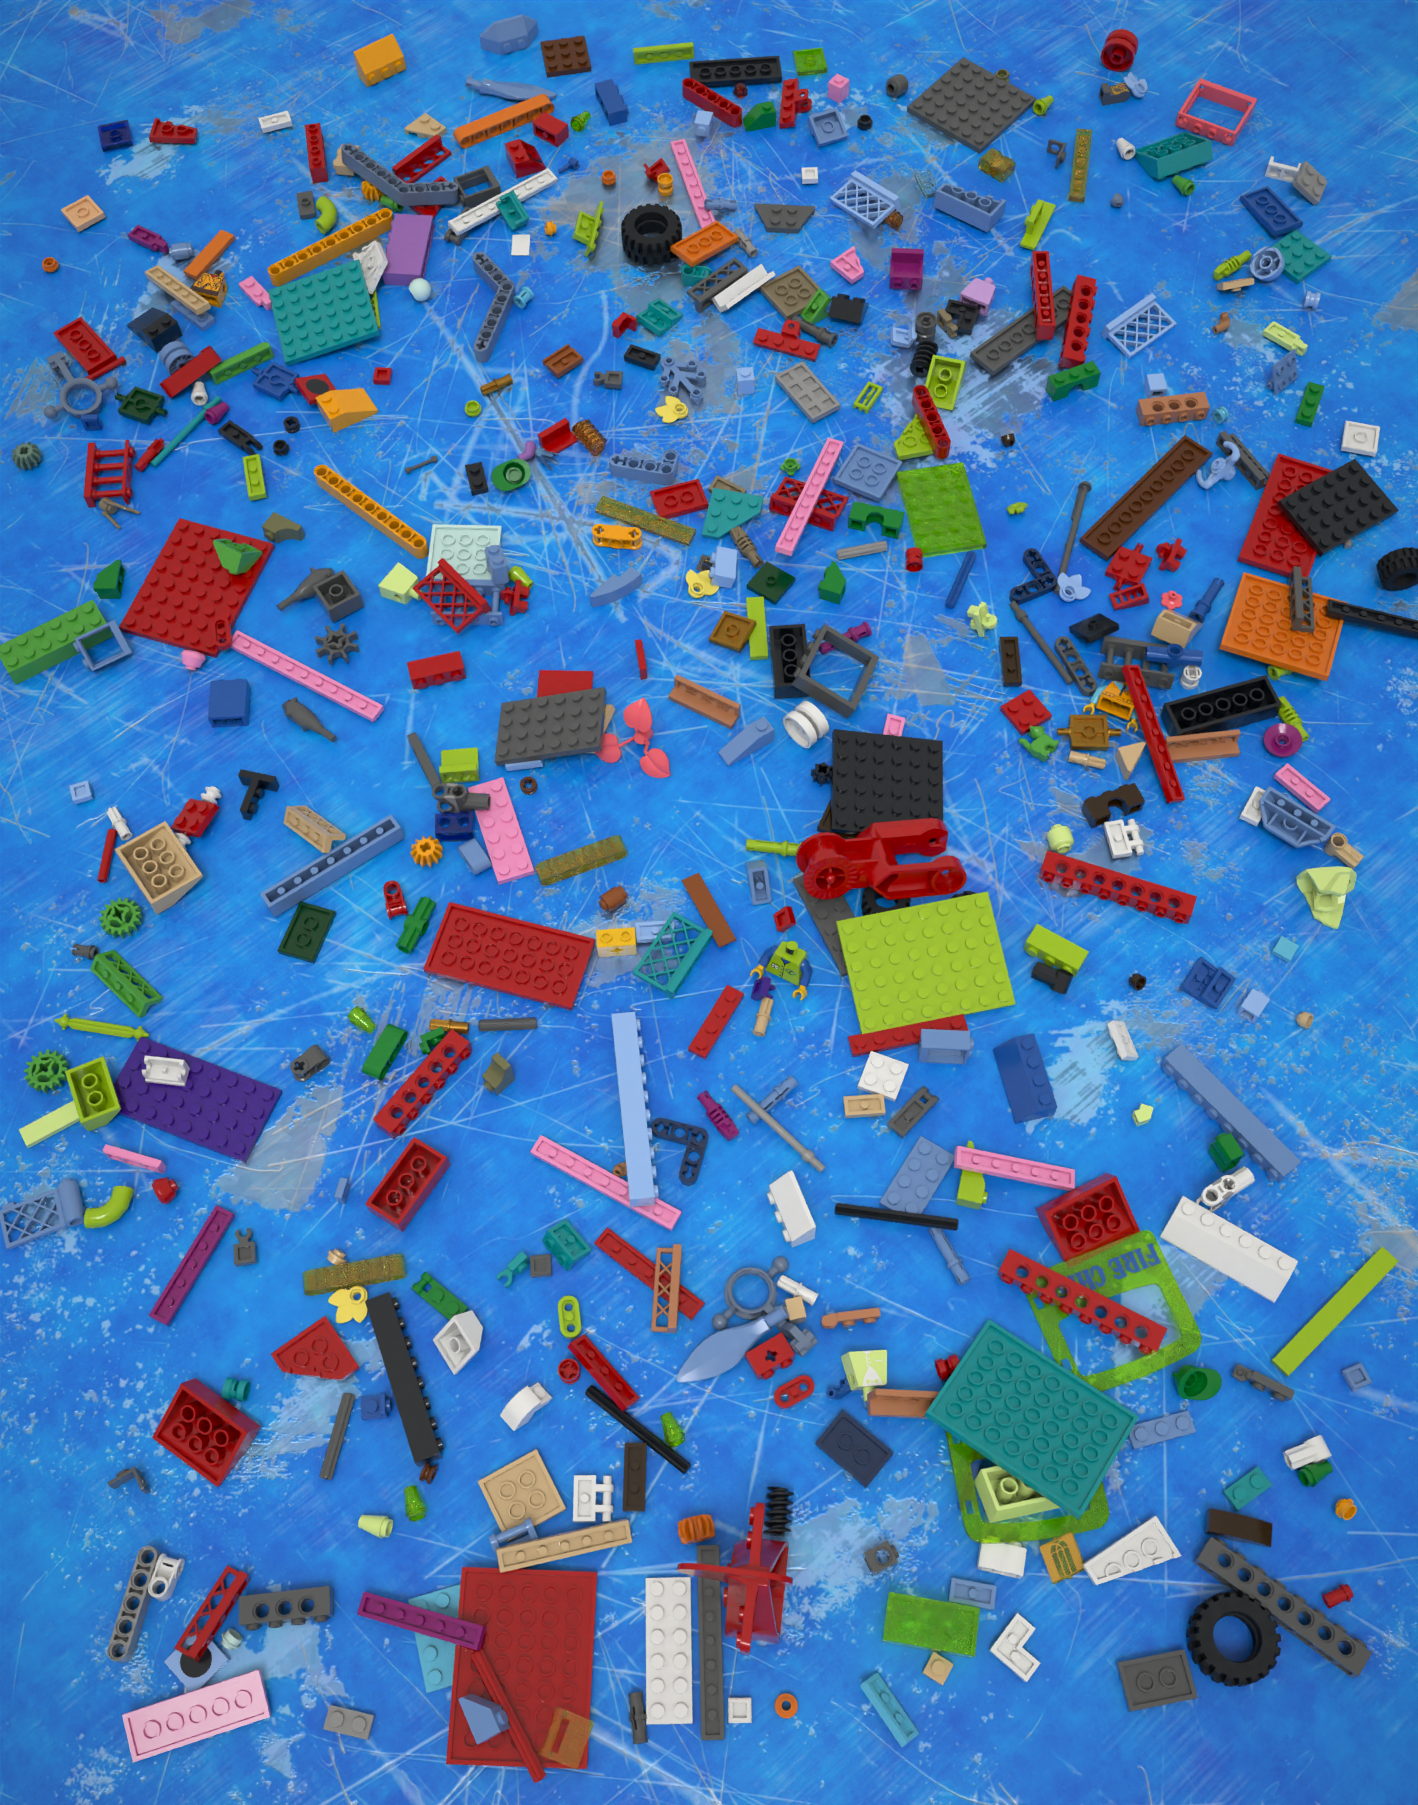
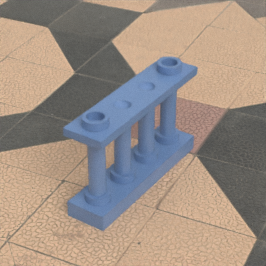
M465 579L481 596H492L491 612L487 614L483 612L469 625H504L502 612H498L500 592L506 590V583L495 585L492 580ZM434 585L435 591L441 592L442 585ZM453 585L445 586V592L454 591ZM444 596V603H446L447 596ZM457 596V603H464V596ZM446 607L443 608V614H451V611H445ZM456 607L455 614H463V607ZM474 607L473 612H467V614H473L477 608ZM431 611L433 624H447L435 611ZM454 618V625H460L463 622V618Z

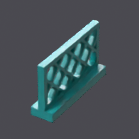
M673 912L634 969L633 975L666 993V997L673 1000L711 942L713 931L708 928L703 929ZM674 919L682 923L683 928L672 930V921ZM695 930L700 934L697 938L689 939L687 931ZM684 932L686 940L675 942L673 933ZM671 934L673 943L662 945L661 937ZM687 944L688 952L679 955L677 946ZM674 947L676 955L665 958L663 949ZM661 950L662 958L652 960L650 955L652 951ZM677 959L679 966L676 969L668 970L667 961ZM664 962L666 971L655 973L653 964ZM643 966H651L652 974L644 975L639 972ZM667 975V984L665 986L657 982L656 977Z

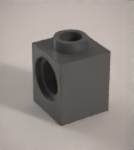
M888 1541L863 1553V1558L873 1577L898 1563L897 1558L899 1554L895 1546H890ZM879 1552L886 1553L888 1562L884 1564L879 1563L876 1559V1554Z

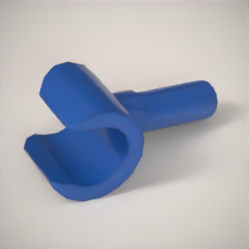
M570 158L568 164L558 170L559 174L571 167L577 170L580 167L579 161L575 158Z

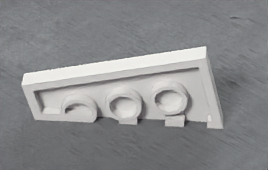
M1152 1516L1081 1565L1092 1583L1098 1585L1149 1566L1180 1557L1181 1554L1157 1516Z

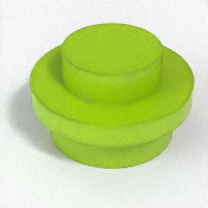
M474 400L468 401L465 406V413L468 416H477L481 413V405Z

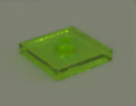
M822 47L793 51L797 76L827 73V64Z

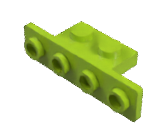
M1038 199L1036 204L1032 205L1030 216L1026 217L1024 223L1026 232L1020 243L1021 247L1030 250L1036 249L1055 210V204Z
M600 201L597 205L594 216H590L582 211L577 216L572 238L586 244L585 257L590 252L593 253L596 246L594 241L598 237L599 232L597 229L600 227V218L604 212L602 208L603 201Z

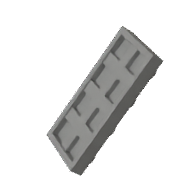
M803 361L775 375V381L812 423L840 409V403Z

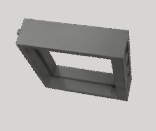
M824 624L820 629L817 628L812 635L814 640L809 642L805 649L807 654H804L799 661L801 666L800 668L797 667L793 674L795 678L792 685L848 718L855 711L879 657ZM822 640L864 664L848 700L805 675Z

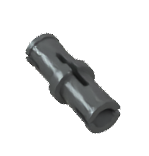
M643 1692L628 1694L630 1716L628 1718L632 1725L633 1744L648 1742L645 1723L647 1714H644Z

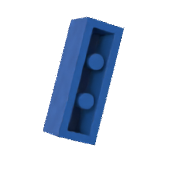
M612 79L595 83L596 98L609 126L627 122L629 111L627 105H624L622 95H619L618 86L614 84Z

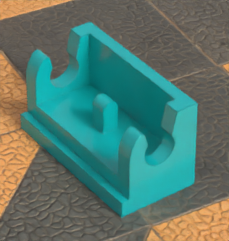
M514 190L501 196L500 201L496 202L495 205L510 230L514 231L526 226L530 217Z

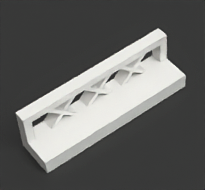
M760 264L714 296L712 301L721 313L774 277L775 273L772 271L767 274L763 265Z

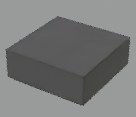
M551 1254L530 1256L531 1278L552 1277Z

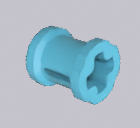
M523 287L519 295L513 297V301L517 307L523 309L526 307V303L534 298V294L528 287Z

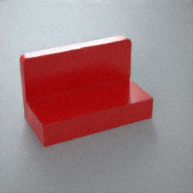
M566 418L538 434L539 445L545 448V450L556 454L578 442L577 437L570 431V424Z

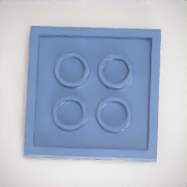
M856 443L834 477L833 483L880 502L901 469L903 462Z

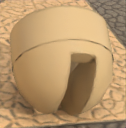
M1301 1012L1297 1015L1296 1022L1299 1026L1309 1029L1314 1016L1308 1012Z

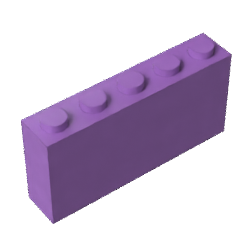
M395 214L394 220L391 221L392 230L388 234L389 244H386L388 263L381 278H383L385 285L409 286L414 279H424L435 225L433 216Z

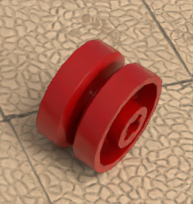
M1125 29L1112 31L1107 36L1101 52V61L1104 66L1115 72L1129 69L1138 50L1139 43L1137 37Z

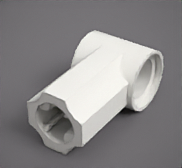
M1322 1435L1313 1437L1303 1442L1304 1444L1283 1452L1285 1463L1291 1471L1312 1462L1318 1463L1332 1456Z

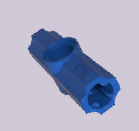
M1170 644L1168 647L1147 645L1144 659L1148 662L1164 663L1169 668H1177L1179 665L1201 666L1203 651L1183 649L1179 644Z

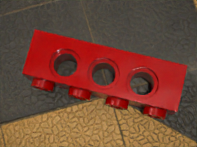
M320 123L305 125L312 181L313 183L328 182L325 145Z

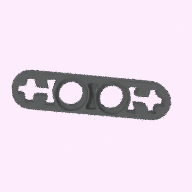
M1065 636L1057 638L1054 649L1074 680L1078 690L1084 696H1092L1097 689L1094 677L1072 641ZM1072 656L1076 661L1069 662L1067 657ZM1081 670L1085 675L1078 676L1075 674V671Z
M416 732L407 735L410 746L433 789L435 785L441 784Z

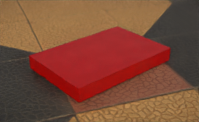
M699 479L650 491V497L659 521L705 510L709 506Z
M539 670L537 697L593 688V671Z

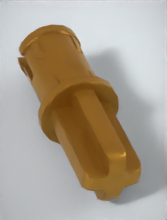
M510 374L498 379L494 378L492 382L482 385L480 391L483 395L490 394L496 390L500 391V389L512 385L513 380Z
M431 1019L429 1029L434 1030L442 1026L447 1034L452 1029L457 1033L468 1035L470 1024L469 1022L452 1021V1019H449V1021Z

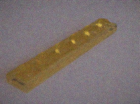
M1078 128L1076 130L1068 201L1084 202L1092 130Z
M605 496L601 497L595 507V512L686 546L691 544L696 535V529Z

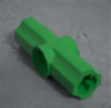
M425 896L419 899L413 913L409 914L405 920L404 930L396 944L397 949L406 954H412L420 936H424L428 929L429 919L436 907V902Z

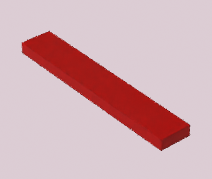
M607 1227L595 1241L594 1245L654 1291L656 1265ZM665 1272L659 1278V1282L666 1287L671 1282V1277ZM680 1284L678 1311L692 1321L704 1307L705 1303ZM663 1293L660 1297L669 1303L668 1295Z

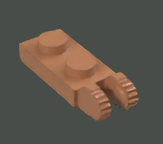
M880 1308L826 1314L821 1319V1327L828 1330L829 1328L834 1329L837 1324L849 1327L854 1326L855 1322L864 1321V1324L876 1323V1319H880L881 1316Z

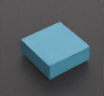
M1281 936L1272 954L1289 963L1299 945Z

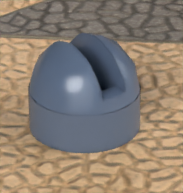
M1116 193L1110 205L1117 208L1121 207L1124 202L1123 196Z

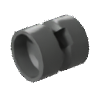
M925 311L916 316L915 332L917 333V342L923 340L933 341L935 339L937 318L933 313Z

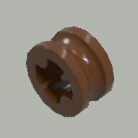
M525 777L520 782V788L524 794L532 795L538 789V785L533 777ZM527 783H529V785L531 784L532 787H531V788H528V787L526 788L525 785H526Z
M426 1462L419 1480L422 1482L426 1480L427 1484L430 1485L437 1474L438 1466H431L430 1462Z

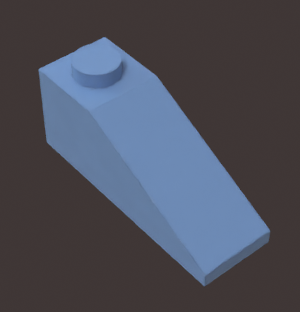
M763 716L749 724L726 744L718 754L729 767L773 742L774 728Z

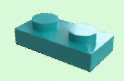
M1257 1466L1223 1491L1222 1494L1234 1510L1238 1511L1271 1487L1272 1484Z

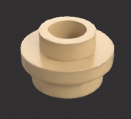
M335 1248L334 1251H328L327 1259L336 1266L341 1267L343 1263L347 1262L344 1258L346 1254Z

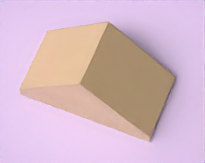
M1145 742L1119 747L1115 759L1124 779L1127 781L1144 751Z

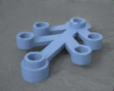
M664 357L661 360V367L664 371L663 375L659 377L660 385L667 386L669 384V375L672 372L674 378L672 385L668 388L669 395L672 397L678 395V387L681 382L690 393V401L694 404H700L703 401V392L695 388L688 379L703 382L706 380V372L703 370H699L697 373L680 371L678 368L695 371L697 369V362L695 360H689L687 363L679 362L674 357Z

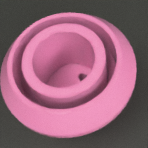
M186 649L181 652L182 664H185V668L190 670L200 668L206 660L205 655L200 652Z

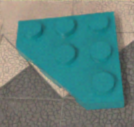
M713 488L702 530V537L720 540L732 528L742 527L747 521L757 518L761 514L764 497Z

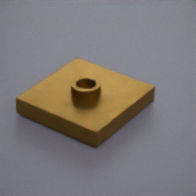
M724 611L709 637V642L741 653L757 623L755 620Z

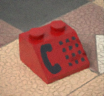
M520 139L504 143L506 158L517 179L546 169L534 146Z

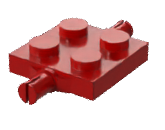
M1137 543L1134 550L1120 546L1105 572V576L1117 581L1113 587L1115 591L1116 589L1120 591L1123 584L1135 586L1141 583L1152 562V557L1141 554L1144 548L1143 544Z

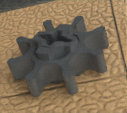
M344 623L341 624L338 631H331L328 625L325 626L328 635L326 637L315 636L317 645H323V647L316 649L317 656L320 658L328 654L327 659L330 665H333L334 659L337 657L344 658L345 663H348L347 652H359L358 645L351 643L353 640L358 639L356 631L345 634L346 627Z

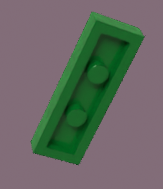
M1308 381L1294 423L1308 427L1312 426L1325 386Z

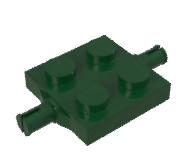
M136 386L126 396L119 393L115 395L116 400L122 401V405L118 409L119 414L149 424L156 414L164 417L168 414L167 410L160 408L165 402L162 395Z

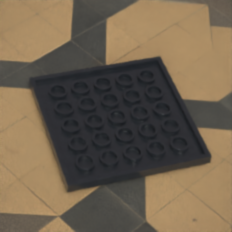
M833 730L830 832L859 835L871 824L878 822L937 818L943 821V741ZM933 838L929 842H934L936 839Z

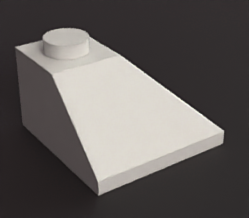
M472 1310L454 1315L433 1339L454 1375L458 1374L480 1348L483 1327Z

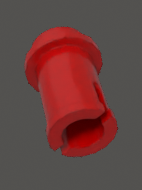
M1339 1584V1588L1322 1594V1599L1328 1609L1344 1601L1350 1602L1351 1598L1354 1597L1348 1584Z

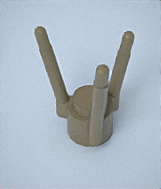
M107 497L102 498L99 502V509L103 511L102 515L107 517L117 529L121 527L110 516V514H114L117 511V508L140 514L139 511L118 504Z

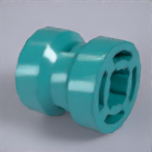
M227 1377L223 1385L222 1397L230 1400L236 1398L237 1401L245 1402L250 1392V1381L243 1379L237 1381L235 1378Z

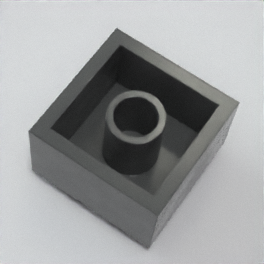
M344 570L312 586L316 599L332 622L364 607L360 593Z

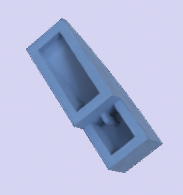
M630 567L620 577L613 574L590 595L591 606L594 608L615 602L635 591L642 585L641 573Z

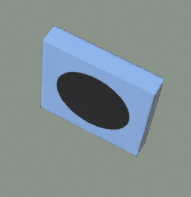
M197 1637L187 1638L182 1647L189 1651ZM212 1640L198 1663L177 1650L164 1662L189 1691L204 1687L230 1659Z

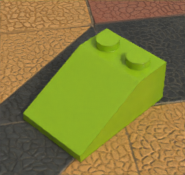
M933 355L925 386L928 388L936 408L953 411L967 369L966 361Z

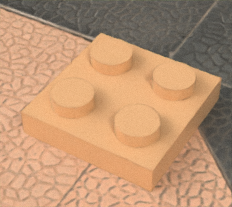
M88 195L61 209L62 214L78 232L105 218L104 212Z

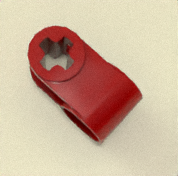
M396 881L386 882L383 891L389 920L403 914L407 916L408 910L399 883ZM392 890H397L395 894H389Z

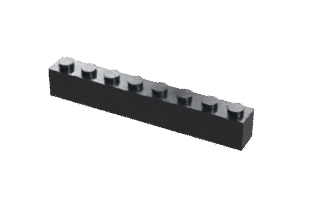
M390 1292L365 1301L414 1462L420 1467L425 1465L426 1462H433L443 1458L441 1451L445 1450L441 1437H436L435 1430L438 1429L435 1418H430L428 1410L432 1409L428 1396L424 1397L422 1389H425L422 1377H418L415 1370L419 1366L416 1357H411L409 1351L413 1347L409 1336L405 1337L403 1332L406 1329L403 1317L398 1316L397 1310L400 1309L397 1298H393Z

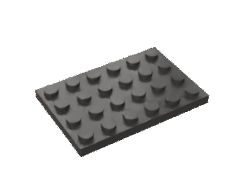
M605 687L502 703L495 754L496 765L500 766L601 751L607 695Z

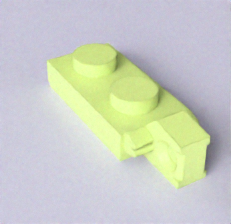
M1275 321L1263 330V336L1287 350L1295 349V353L1300 356L1307 352L1308 345L1303 343L1300 339L1301 336Z

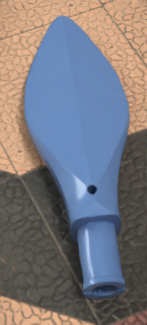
M467 77L465 87L479 90V94H488L511 100H528L540 94H546L549 99H555L557 96L556 93L547 89L517 82H500L484 78L482 81Z
M781 1305L768 1315L764 1314L749 1323L712 1334L691 1353L678 1372L676 1381L691 1382L707 1379L730 1370L741 1361L745 1353L750 1350L757 1340L772 1330L773 1326L789 1317L787 1309Z

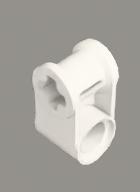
M165 1553L159 1556L148 1585V1592L151 1596L159 1601H166L172 1596L184 1568V1559H173L167 1557ZM165 1583V1590L161 1594H157L158 1586Z

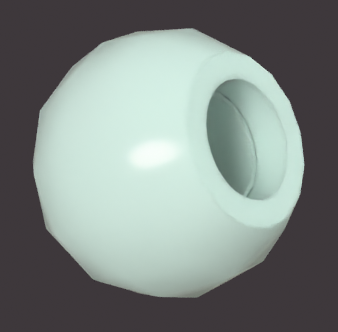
M417 278L410 283L409 290L416 301L423 302L430 297L431 286L427 280Z

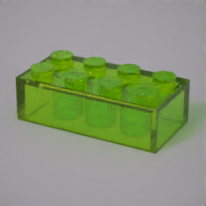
M889 1592L887 1594L881 1642L973 1659L976 1652L980 1608Z

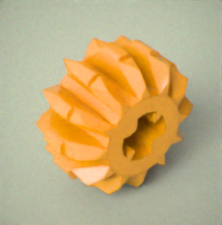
M368 181L362 182V194L367 200L372 202L377 200L379 202L381 197L385 195Z
M431 835L428 839L422 836V840L416 839V844L411 845V857L416 864L420 863L422 867L428 864L431 868V863L438 864V859H442V845L438 839H433Z

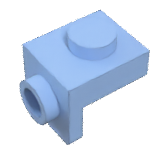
M911 325L909 330L893 327L890 331L891 345L910 348L917 338L915 326Z

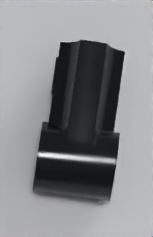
M1037 962L1031 977L1049 985L1052 990L1058 993L1066 994L1074 975L1063 969H1055L1042 962Z

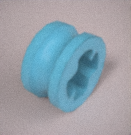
M1220 406L1212 412V417L1216 423L1221 424L1229 419V413L1225 407Z

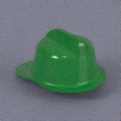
M511 459L494 468L491 475L492 483L499 490H513L528 482L531 469L523 459Z
M1188 1364L1181 1367L1178 1372L1172 1373L1175 1385L1178 1388V1394L1183 1399L1208 1400L1218 1393L1222 1383L1220 1374L1216 1370L1209 1368H1199Z

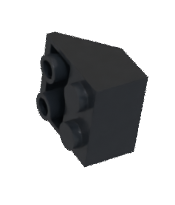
M841 293L837 296H832L829 317L855 323L863 322L869 303L865 302L866 299L859 297L849 299L850 295Z

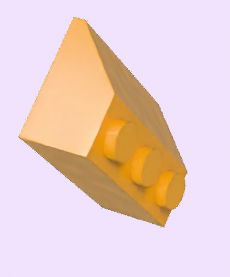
M393 34L353 52L358 77L367 87L406 69L403 53Z

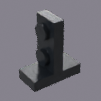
M240 769L238 777L242 785L249 786L240 812L244 819L251 820L253 814L257 812V804L259 799L263 797L264 789L277 792L280 785L276 776Z

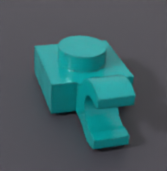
M521 1251L507 1265V1268L497 1275L498 1281L503 1277L508 1278V1281L504 1284L506 1289L512 1285L513 1276L515 1277L518 1273L522 1274L528 1268L530 1263L528 1256Z

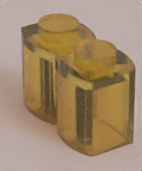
M991 148L979 159L978 168L985 174L991 175L995 180L1003 183L1014 173L1016 163L1011 158L1003 156L1000 151Z

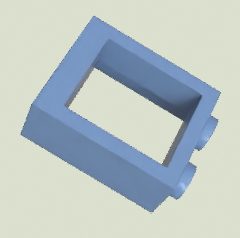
M115 620L74 638L76 642L73 645L78 653L82 652L84 656L82 662L86 669L90 668L91 671L132 653ZM110 627L122 652L93 664L81 640Z
M921 1029L918 1043V1063L966 1065L967 1059L971 1058L974 1048V1039L970 1038V1031Z

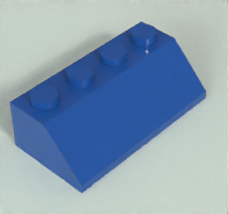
M1035 1034L1014 1037L994 1048L993 1053L1015 1124L1054 1116L1057 1104Z

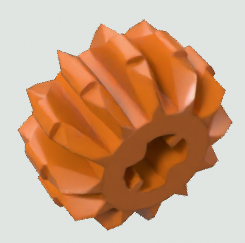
M696 1515L685 1518L677 1523L678 1535L683 1544H696L715 1536V1525L711 1515Z

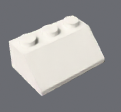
M789 1171L770 1184L769 1193L766 1194L770 1205L774 1204L776 1208L774 1215L778 1224L782 1223L784 1230L782 1234L785 1242H790L791 1247H795L815 1239L816 1225L793 1171Z

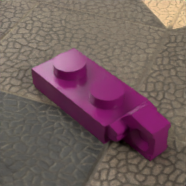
M137 225L128 234L130 240L154 251L159 250L164 254L169 252L168 243L165 242L161 235L140 225Z

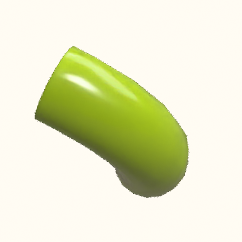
M321 196L316 202V209L321 212V216L314 223L322 234H326L335 225L337 210L335 204L329 198Z
M114 1186L111 1197L106 1204L101 1207L86 1209L84 1215L85 1228L106 1227L119 1220L129 1208L134 1190L126 1186Z

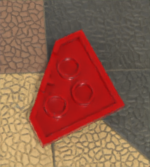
M326 1316L271 1353L281 1371L288 1374L343 1381L360 1369Z

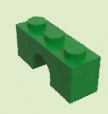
M1090 361L1048 376L1045 390L1054 402L1068 397L1069 391L1076 385H1079L1082 391L1097 387L1101 372L1094 361Z
M854 501L848 519V528L865 532L868 524L878 523L882 526L881 536L898 539L903 525L904 512Z

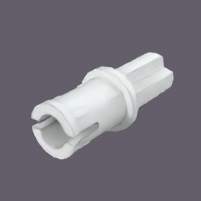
M110 807L107 814L112 821L113 829L117 830L122 841L129 840L133 834L126 825V819L122 818L116 807Z
M784 1275L777 1282V1286L794 1295L793 1298L802 1296V1300L813 1306L818 1296V1293L804 1287L803 1283L799 1284Z

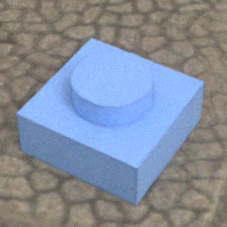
M88 780L69 786L74 804L93 799Z

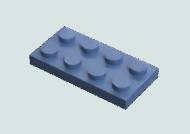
M920 1136L880 1200L879 1205L887 1210L922 1214L952 1166L954 1155Z

